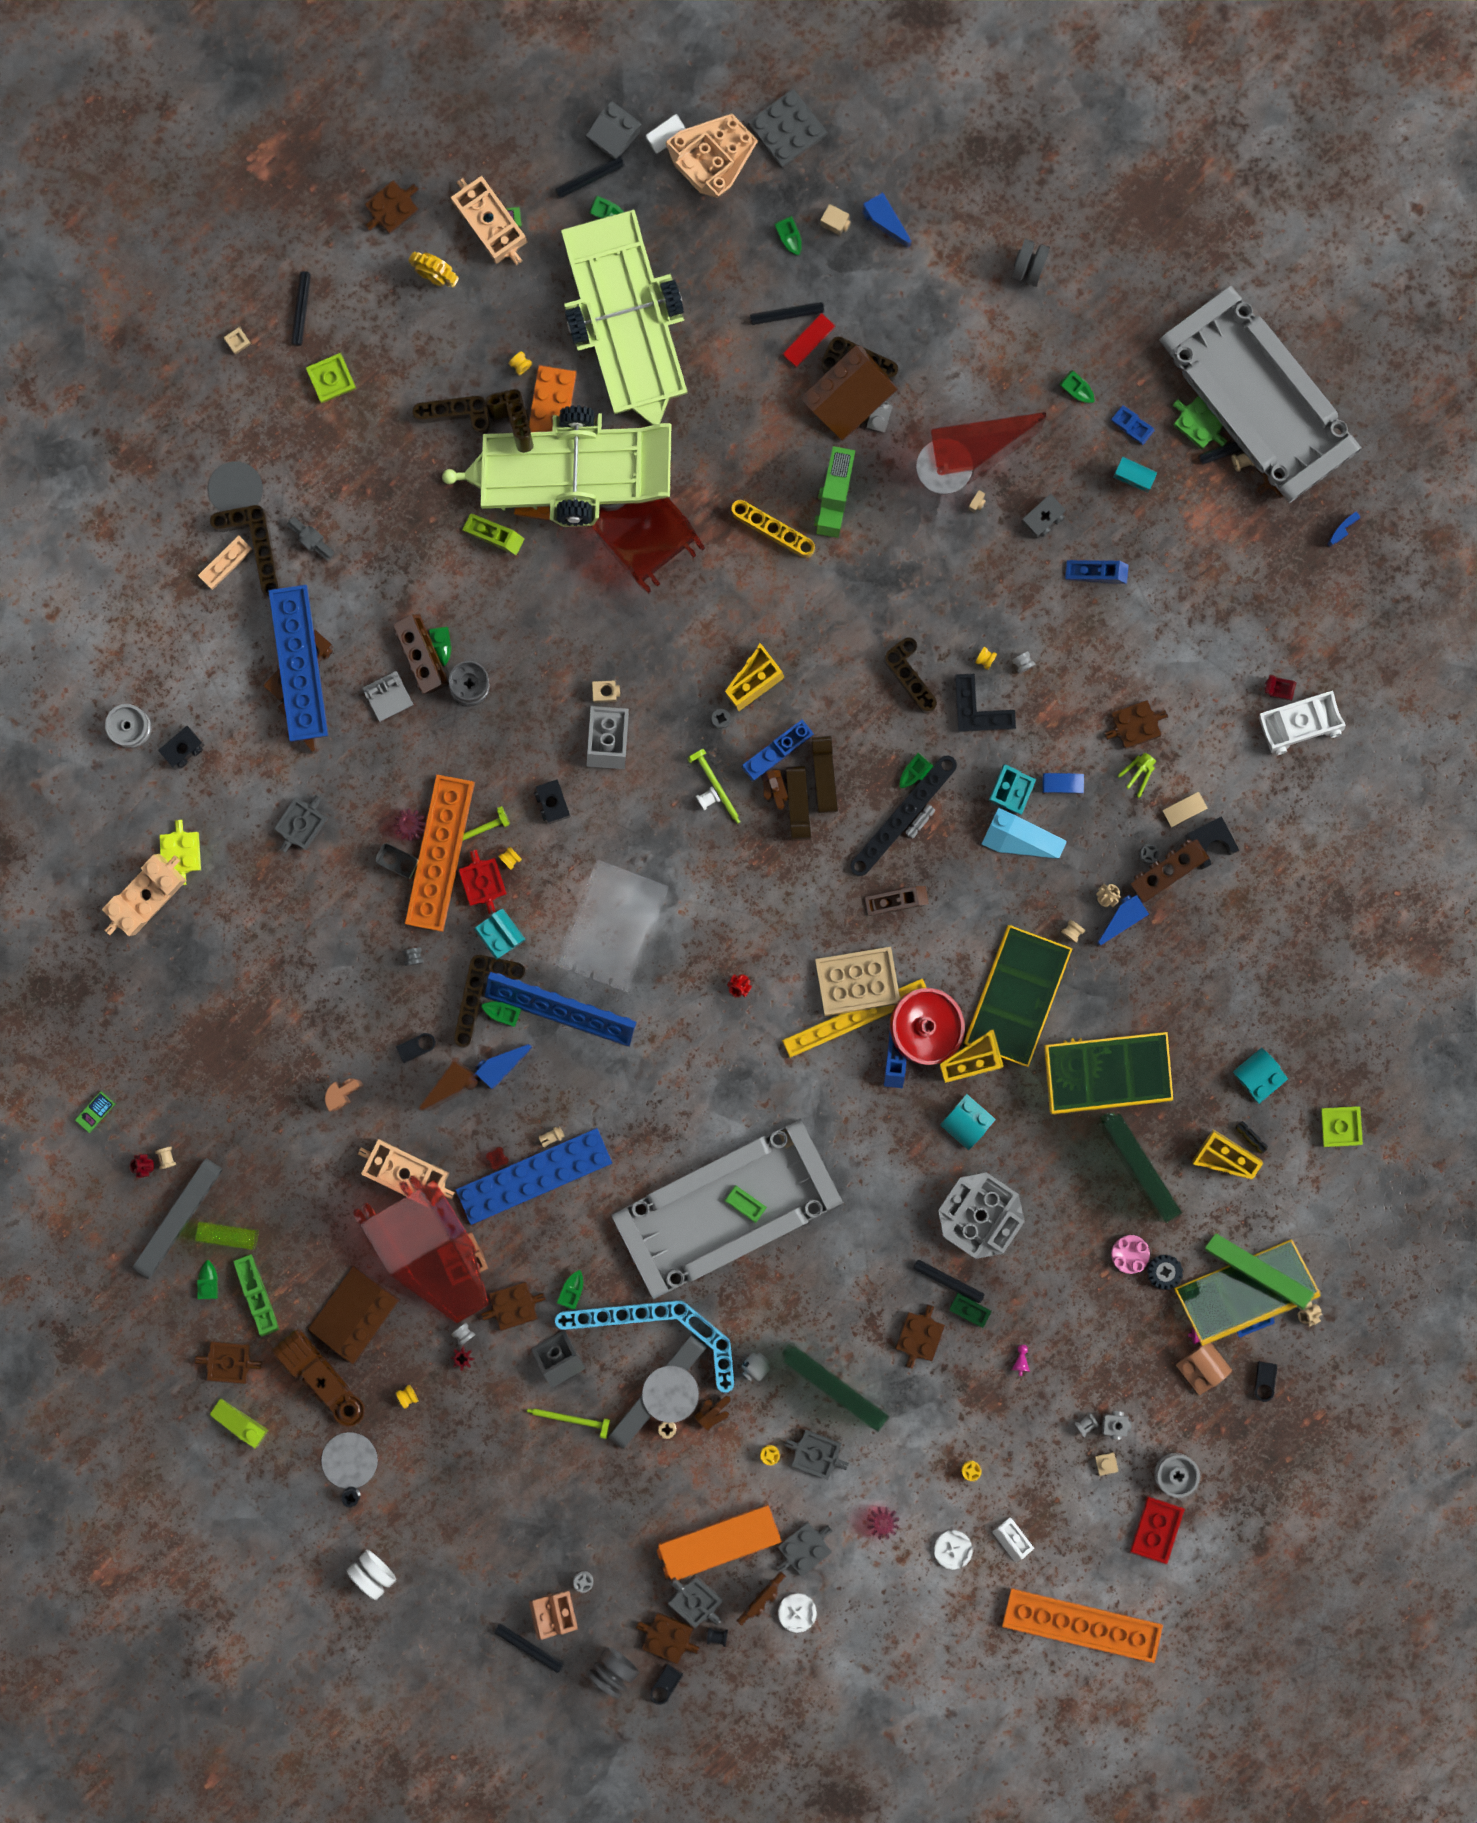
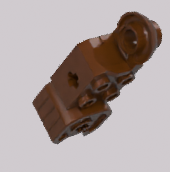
M294 1330L278 1346L272 1349L276 1358L295 1378L303 1376V1383L308 1388L312 1387L316 1392L314 1394L321 1403L325 1402V1406L331 1409L339 1424L352 1427L361 1422L365 1414L364 1404L351 1392L345 1381L301 1330ZM323 1378L326 1379L324 1385L320 1383ZM347 1405H351L354 1408L352 1416L345 1413Z

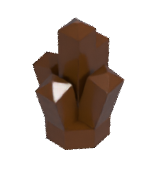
M772 770L761 775L764 798L769 800L772 790L777 808L782 810L785 807L783 801L788 800V795L780 770Z
M724 1396L711 1409V1400H706L700 1412L695 1415V1418L707 1431L717 1423L728 1418L729 1412H719L731 1401L730 1396Z

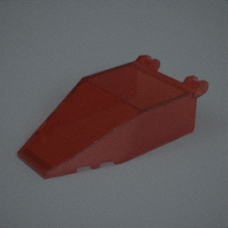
M668 497L643 503H627L613 511L599 509V519L593 526H590L607 550L648 594L651 592V588L644 581L650 577L654 585L658 587L660 583L653 573L683 549H686L693 558L696 556L695 551L689 546L693 541L702 551L705 549L688 519Z
M412 1175L409 1177V1182L413 1189L416 1190L414 1193L406 1181H402L399 1184L407 1197L377 1215L370 1204L365 1203L363 1204V1209L369 1219L367 1220L358 1208L353 1212L354 1217L388 1273L451 1320L459 1323L489 1305L484 1283L480 1277L479 1263L477 1264L475 1256V1246L436 1181L433 1180L423 1186L418 1178Z

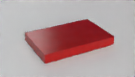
M1147 1496L1130 1552L1168 1564L1185 1508Z

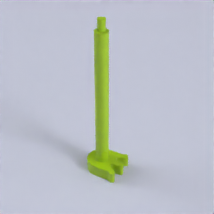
M704 748L687 758L689 763L695 760L699 761L732 819H735L737 824L740 823L738 814L703 757L706 754Z
M503 807L497 808L500 818L464 833L463 841L501 824L504 827L509 826L510 822Z
M535 1408L527 1410L528 1413H532L535 1416L602 1429L601 1438L606 1439L608 1436L610 1419L604 1418L603 1422Z

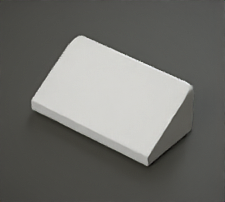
M675 114L647 134L646 140L656 154H659L667 148L666 141L679 131L685 130V127L677 114Z
M1011 1517L992 1531L1015 1562L1022 1560L1034 1549Z

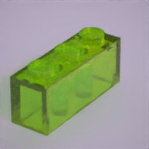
M201 1221L198 1222L195 1241L254 1250L257 1246L259 1230Z

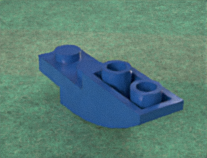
M802 719L744 763L741 768L753 782L800 747L814 733Z

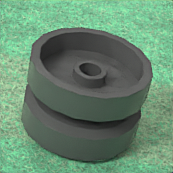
M1025 238L1021 250L1019 249L1014 263L1015 269L1011 279L1022 281L1026 271H1028L1027 284L1037 287L1050 247L1040 244L1036 255L1032 254L1035 243Z

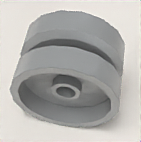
M121 704L114 707L108 713L105 721L108 737L114 743L124 748L142 746L149 739L152 732L151 721L148 715L140 708L131 704Z
M1169 1453L1163 1456L1157 1462L1154 1470L1158 1487L1167 1495L1175 1498L1186 1497L1192 1494L1200 1481V1471L1196 1463L1187 1455L1181 1453ZM1176 1471L1180 1473L1178 1478L1173 1477V1475H1176Z

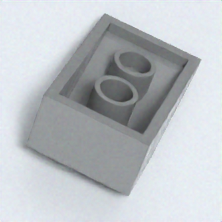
M591 706L587 767L625 769L629 709Z

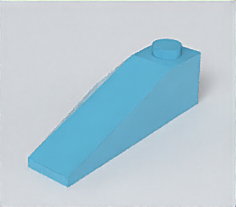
M998 808L981 845L999 853L1059 859L1067 841Z

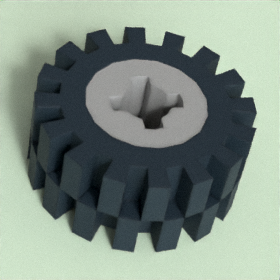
M1171 1255L1157 1256L1148 1265V1280L1158 1289L1168 1290L1176 1287L1181 1282V1278H1183V1268L1180 1261Z

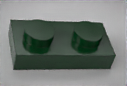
M959 1293L956 1294L949 1308V1311L981 1328H984L992 1312Z

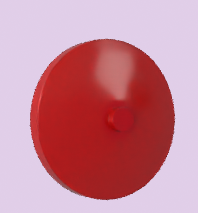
M921 988L904 995L893 1009L890 1019V1033L893 1043L898 1051L913 1063L920 1065L942 1063L957 1052L963 1041L965 1024L960 1007L952 997L941 990Z

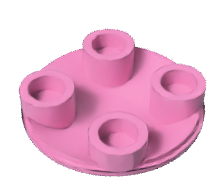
M1126 1235L1115 1242L1111 1251V1257L1117 1269L1124 1273L1133 1274L1141 1272L1149 1261L1150 1251L1148 1244L1143 1239L1135 1235Z

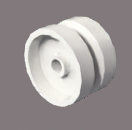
M366 1550L359 1557L361 1564L354 1562L347 1569V1572L367 1595L377 1600L384 1593L383 1586L390 1587L397 1579L380 1558L371 1551Z

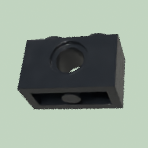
M186 726L158 751L174 769H181L188 764L187 760L191 756L195 757L203 751L202 747L205 744L189 726ZM182 744L187 745V751L184 754H180L178 751L179 746Z
M558 779L536 786L537 791L534 792L537 803L541 802L543 810H540L543 821L547 820L549 824L571 817ZM549 798L557 800V804L554 807L546 805Z

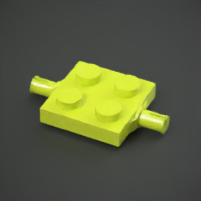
M175 820V832L159 835L160 853L168 862L174 855L177 856L180 862L174 868L186 879L187 873L201 871L199 832H184L183 820Z

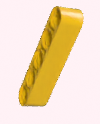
M737 500L733 503L732 515L738 521L803 558H809L813 555L815 549L814 542L808 537L743 500ZM738 506H743L745 508V512L743 514H737L735 512V508ZM755 515L762 518V521L758 524L751 521V518ZM770 525H776L778 527V531L776 533H770L768 531V527ZM791 534L795 540L792 543H788L784 540V537ZM803 544H809L811 546V550L809 552H803L801 550V546Z

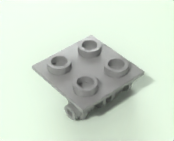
M397 671L363 687L364 693L379 722L414 705Z

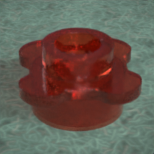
M497 1147L492 1153L488 1152L486 1155L494 1170H497L502 1164L509 1162V1158L505 1157L502 1147Z

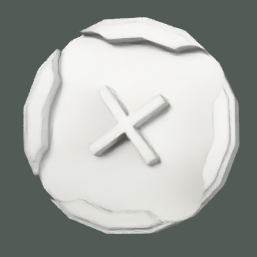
M949 1530L940 1534L936 1539L934 1554L937 1561L943 1567L951 1570L959 1569L970 1561L973 1553L972 1543L964 1533L957 1530Z
M801 1593L789 1594L779 1604V1621L788 1631L795 1633L804 1632L815 1622L817 1615L816 1607L812 1599L807 1595Z

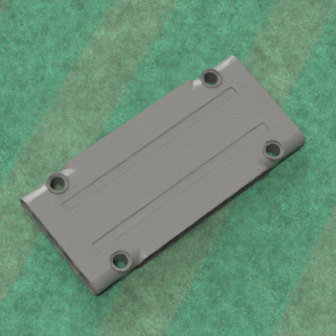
M1232 286L1221 292L1160 338L1159 341L1173 357L1175 365L1183 370V375L1256 468L1268 476L1269 483L1276 486L1289 503L1362 449L1348 432L1346 423L1338 420V413L1265 321L1260 316L1253 314L1252 306L1244 302ZM1239 311H1244L1247 316H1241ZM1179 355H1186L1188 360H1182ZM1334 428L1339 429V430L1341 431V434H1340V435L1336 434V433L1333 431V429H1334ZM1274 473H1280L1282 475V479L1276 478Z
M799 1119L647 1195L645 1198L611 1214L652 1298L656 1299L808 1223L809 1220L843 1204L802 1120ZM786 1133H789L794 1145L785 1148L787 1143ZM776 1134L783 1135V1144L776 1145L773 1142V1137ZM735 1185L767 1207L756 1223L725 1202V1199ZM811 1203H816L819 1206V1211L816 1214H811L808 1211V1206ZM638 1204L646 1206L645 1214H637L635 1209ZM673 1273H678L681 1276V1282L678 1284L672 1283L670 1276Z

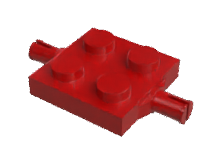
M477 850L470 851L473 863L459 869L469 904L473 906L479 903H486L488 914H492V911L495 913L493 901L498 897L507 895L496 858L486 861L480 860Z

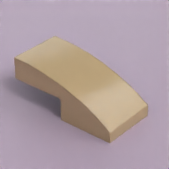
M1197 792L1164 809L1163 812L1170 826L1173 827L1208 808L1200 792Z

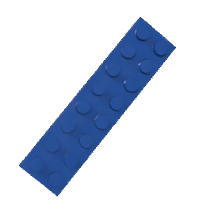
M300 585L269 590L289 740L294 742L328 737L308 586Z
M490 972L487 980L486 998L509 1004L529 1013L630 1047L636 1022L628 1017H621L611 1011L600 1010L593 1005L580 1003L573 998L562 997L555 992H548L538 986L524 984L520 980H513L499 973Z
M596 1128L456 1189V1192L472 1225L613 1163L599 1130Z

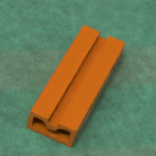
M765 1504L660 1542L659 1548L656 1550L659 1559L664 1560L666 1567H663L666 1578L671 1580L676 1578L679 1580L781 1543V1538L769 1504Z

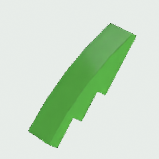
M252 1254L233 1261L244 1296L247 1298L260 1336L262 1337L280 1330Z

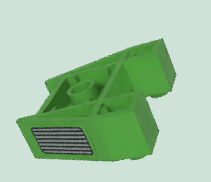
M832 447L824 488L820 487L818 499H822L820 515H816L814 526L817 527L816 534L839 538L855 450Z

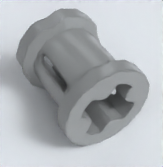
M1090 1412L1079 1423H1074L1084 1438L1092 1429L1100 1427Z

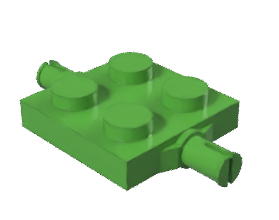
M1199 396L1187 407L1179 399L1173 404L1181 412L1179 419L1173 426L1200 449H1203L1213 440L1221 446L1227 442L1219 434L1223 425Z

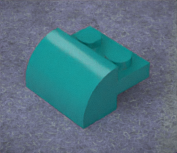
M1122 457L1113 478L1148 493L1157 472Z
M1003 764L988 800L999 807H1004L1022 815L1036 779Z
M504 909L497 911L474 928V931L496 960L526 940Z
M1262 1047L1232 1072L1259 1104L1288 1080L1280 1069L1279 1064Z
M966 1094L940 1126L967 1150H970L996 1119Z

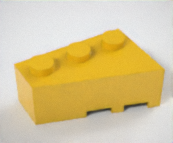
M759 643L753 655L749 657L743 669L736 675L725 692L739 712L785 677L779 666L762 644Z
M994 1030L989 1031L940 1064L945 1083L1004 1067Z
M1214 1129L1192 1160L1193 1165H1200L1252 1180L1263 1165V1161Z

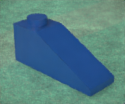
M884 193L863 204L862 214L866 221L870 220L873 226L905 247L911 246L912 241Z
M1067 560L1065 579L1108 584H1127L1129 565L1122 561Z
M1129 895L1121 900L1122 905L1118 906L1097 942L1098 946H1101L1149 915L1137 895L1134 897Z
M890 1031L884 1086L903 1088L907 1059L894 1045Z
M528 1044L492 1057L487 1061L483 1059L476 1066L477 1071L475 1074L491 1089H494L533 1047Z

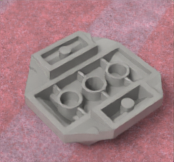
M987 1172L959 1178L938 1209L943 1237L975 1259L1003 1254L1025 1222L1019 1194ZM978 1210H984L986 1213V1217L982 1221H978L975 1217Z

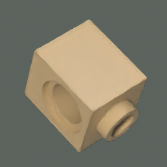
M829 204L820 221V226L840 236L850 226L851 222L848 221L850 214Z
M615 680L592 682L594 703L617 702V697H620V685H616ZM605 687L611 688V695L603 696L601 694L602 689Z

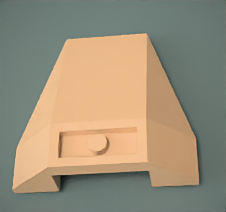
M729 114L679 131L666 141V146L674 166L700 193L718 198L731 188L758 140L733 114Z

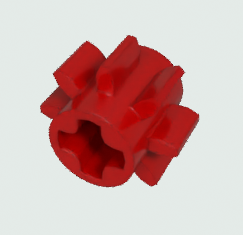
M734 974L727 983L729 992L734 997H741L742 995L745 998L752 988L749 985L750 979L743 974L738 976Z

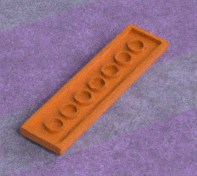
M546 366L538 367L529 421L531 432H551L553 429V415L560 417V410L566 406L571 407L576 371ZM550 506L537 507L536 510L533 507H515L514 515L551 521Z
M436 775L406 916V925L444 931L475 784L473 781Z
M1011 1588L1002 1627L1155 1663L1163 1624Z

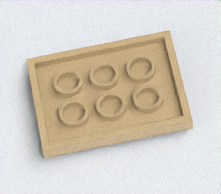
M891 947L815 959L825 1016L896 1005L900 1000Z

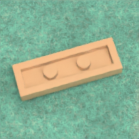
M238 536L198 576L213 590L253 549Z

